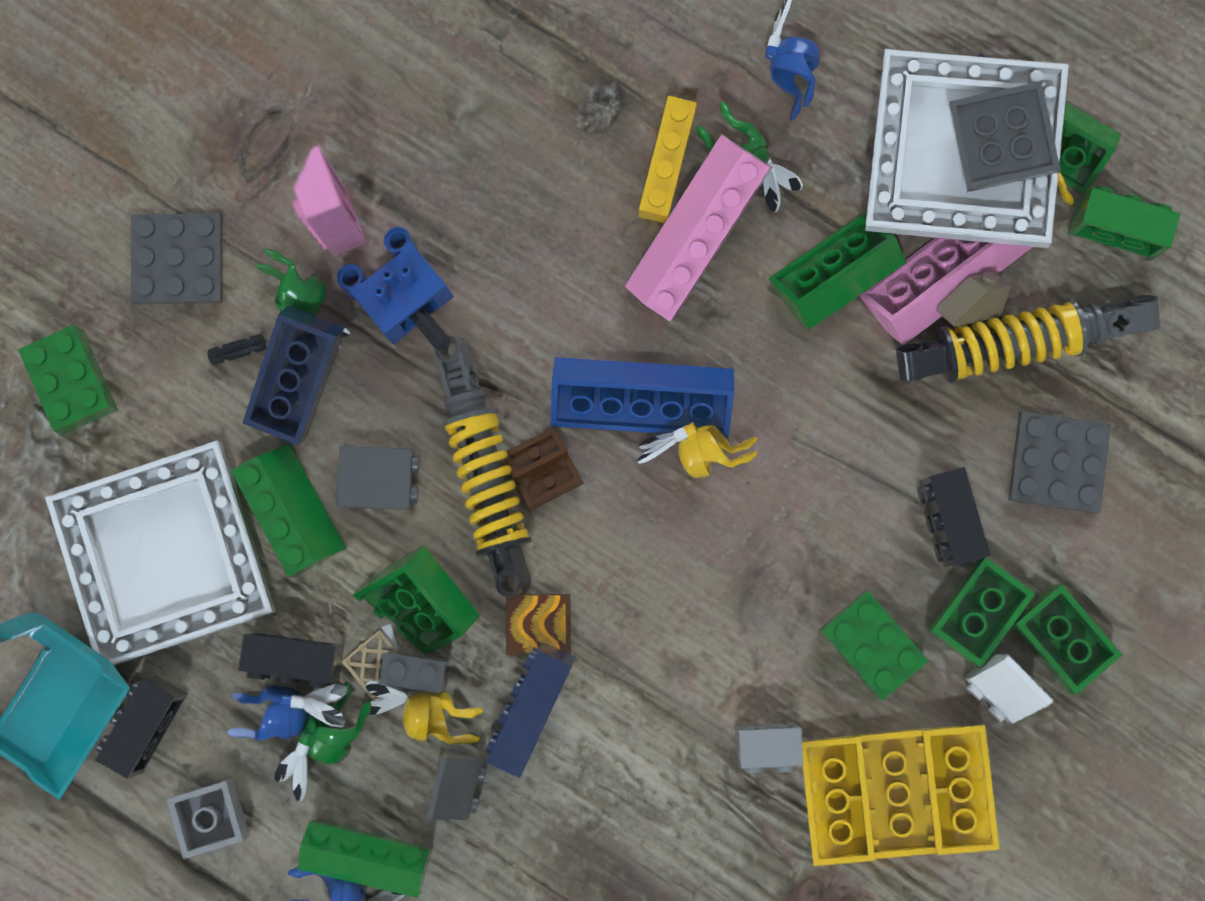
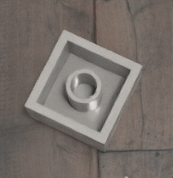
M780 724L735 727L736 762L740 768H744L746 773H764L765 767H774V769H777V772L796 771V766L803 765L801 727L798 725Z
M234 778L184 792L167 799L183 859L235 844L250 837Z

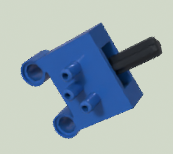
M394 227L385 234L384 245L393 259L371 277L367 278L364 272L354 264H347L338 271L337 282L348 297L360 303L392 345L417 326L436 350L439 351L448 347L450 338L431 315L454 296L447 285L418 252V247L407 230L402 227ZM405 242L401 248H397L400 243ZM358 279V281L354 285L350 286V283L353 280Z

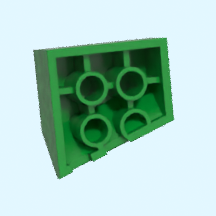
M425 546L387 566L352 595L360 602L365 599L376 608L373 613L379 618L383 619L386 616L396 624L397 632L425 655L462 637L480 616L471 602L459 590Z

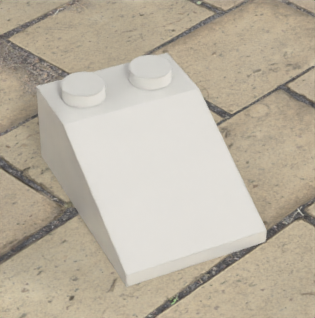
M992 653L982 668L974 667L964 677L969 683L966 687L967 690L979 701L983 698L991 706L988 711L999 722L1005 720L1013 724L1049 706L1053 702L1009 655Z

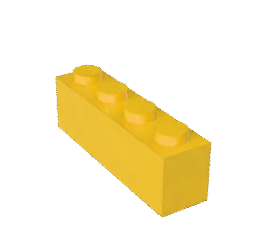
M668 95L638 217L664 224L667 221L697 102Z

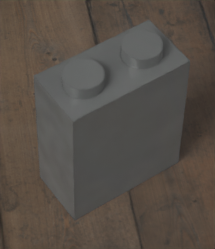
M339 446L337 507L412 510L413 504L418 503V486H413L414 474H419V456H415V451L412 448Z
M394 651L385 652L379 684L442 693L446 688L450 660Z

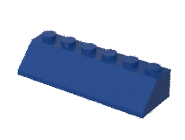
M555 357L552 375L551 426L666 434L693 422L697 428L705 425H714L724 437L729 438L734 398V369Z

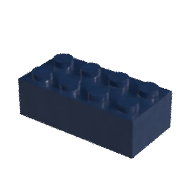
M287 306L277 316L242 423L299 446L309 434L345 328L291 306Z
M544 642L539 649L533 647L523 667L528 670L527 675H520L510 695L515 698L514 703L508 702L497 723L503 727L501 731L495 730L485 749V752L490 754L486 763L517 778L521 777L576 659L575 656Z

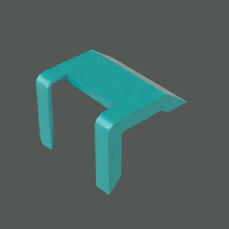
M29 612L0 623V643L27 635L46 647L41 652L2 717L0 716V755L25 771L32 782L60 801L127 695L130 687L108 659L45 616L36 612Z

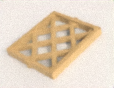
M381 630L377 631L363 644H360L355 651L341 661L372 700L380 697L371 694L366 689L364 682L380 681L379 672L382 668V665H380L381 654L388 652V650H382L383 640L392 651L398 652ZM374 638H379L378 650L367 649L368 643ZM358 652H362L361 663L351 662V657ZM367 652L377 653L376 664H366ZM351 666L361 667L360 677ZM365 667L376 668L375 679L364 678Z

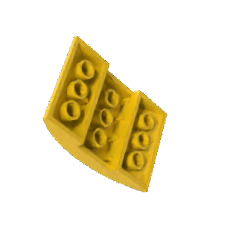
M985 725L886 731L802 742L803 775L813 866L868 862L881 858L926 854L947 855L1000 850Z

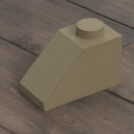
M993 271L969 275L938 305L936 311L954 327L989 320L993 317L998 318L1002 316L1011 286L1001 279L999 274Z

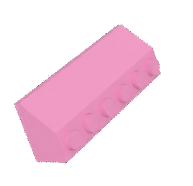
M721 134L625 287L644 305L668 321L675 319L772 167Z
M319 145L313 147L294 187L297 199L293 200L292 203L299 219H302L303 224L307 225L309 232H312L314 238H317L318 243L322 245L324 250L329 249L333 256L366 244V240L346 188Z
M934 238L906 259V263L859 296L886 332L899 343L905 345L942 317L936 311L938 305L969 275L985 271H993L998 274L1032 247Z

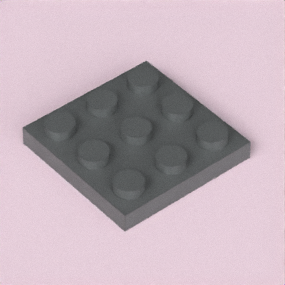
M1042 81L949 101L967 192L1060 173L1061 169Z
M220 213L131 215V303H222L223 216Z
M1023 411L1019 412L1008 501L1100 513L1111 424Z

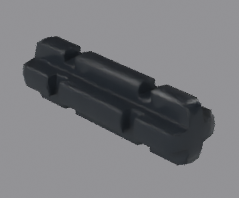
M257 334L251 336L249 340L244 338L222 345L223 348L217 346L208 349L207 355L210 363L217 365L224 363L225 359L231 361L251 355L252 351L255 353L266 350V342L263 335Z

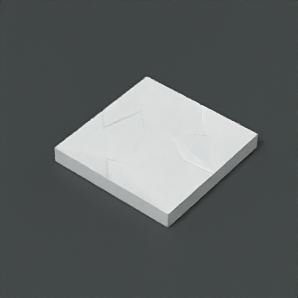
M885 49L865 231L1049 248L1052 241L1058 173L967 192L949 101L1042 81L1058 160H1060L1069 64Z
M218 440L45 497L91 648L108 659L113 666L276 612L223 443Z

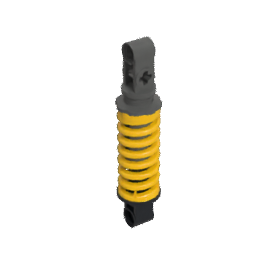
M1140 295L1128 300L1098 305L1094 302L1082 308L1073 299L1065 302L1062 306L1052 305L1048 310L1037 308L1032 314L1028 311H1022L1017 317L1007 314L1002 317L1001 321L993 317L987 320L985 324L978 321L972 323L970 327L967 325L957 326L954 331L951 328L942 326L937 330L936 340L905 344L896 348L899 377L903 381H915L927 376L944 373L947 381L953 383L957 380L965 379L973 373L976 376L982 375L984 371L983 361L985 360L988 369L994 373L999 370L1000 357L1004 367L1012 369L1017 358L1022 366L1029 365L1031 355L1034 356L1037 362L1042 363L1046 360V352H1049L1050 356L1055 360L1062 356V349L1065 350L1066 355L1081 356L1086 354L1088 344L1094 343L1099 345L1103 344L1105 339L1159 329L1158 297L1155 295Z
M448 335L450 343L447 345V348L439 351L434 348L440 370L441 383L447 397L444 400L445 407L449 408L450 418L442 422L445 431L448 432V435L454 434L449 438V446L459 449L453 454L452 459L457 464H463L457 469L456 473L458 478L467 480L461 485V492L465 495H472L464 504L466 509L476 511L470 515L469 523L473 526H482L473 533V539L477 542L475 553L476 556H488L495 587L499 594L504 597L522 595L531 586V578L522 546L532 542V539L529 537L528 530L524 528L523 523L515 525L516 529H513L512 524L524 519L522 512L509 513L508 508L520 503L519 497L505 498L504 492L515 489L516 484L514 481L505 482L504 475L510 474L512 469L509 465L501 466L500 460L506 458L508 454L506 450L497 451L496 444L502 443L504 440L501 434L493 435V432L499 431L497 408H487L485 405V390H480L479 377L473 363L468 342L463 338ZM454 342L456 352L450 357L448 348ZM511 575H514L518 581L515 590L509 586Z

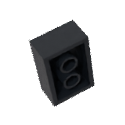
M965 467L919 480L920 486L917 487V493L921 504H926L929 515L925 516L929 532L935 534L937 544L934 545V551L938 562H943L944 567L991 556Z
M246 633L243 635L238 671L247 672L246 678L265 680V678L270 679L271 675L277 676V682L295 684V682L300 683L301 679L308 680L307 686L326 688V686L340 679L344 645L260 633Z
M158 676L135 681L127 696L130 697V700L125 709L121 707L112 720V724L115 725L109 736L106 734L99 742L96 749L99 754L95 761L126 779L142 774L188 693Z

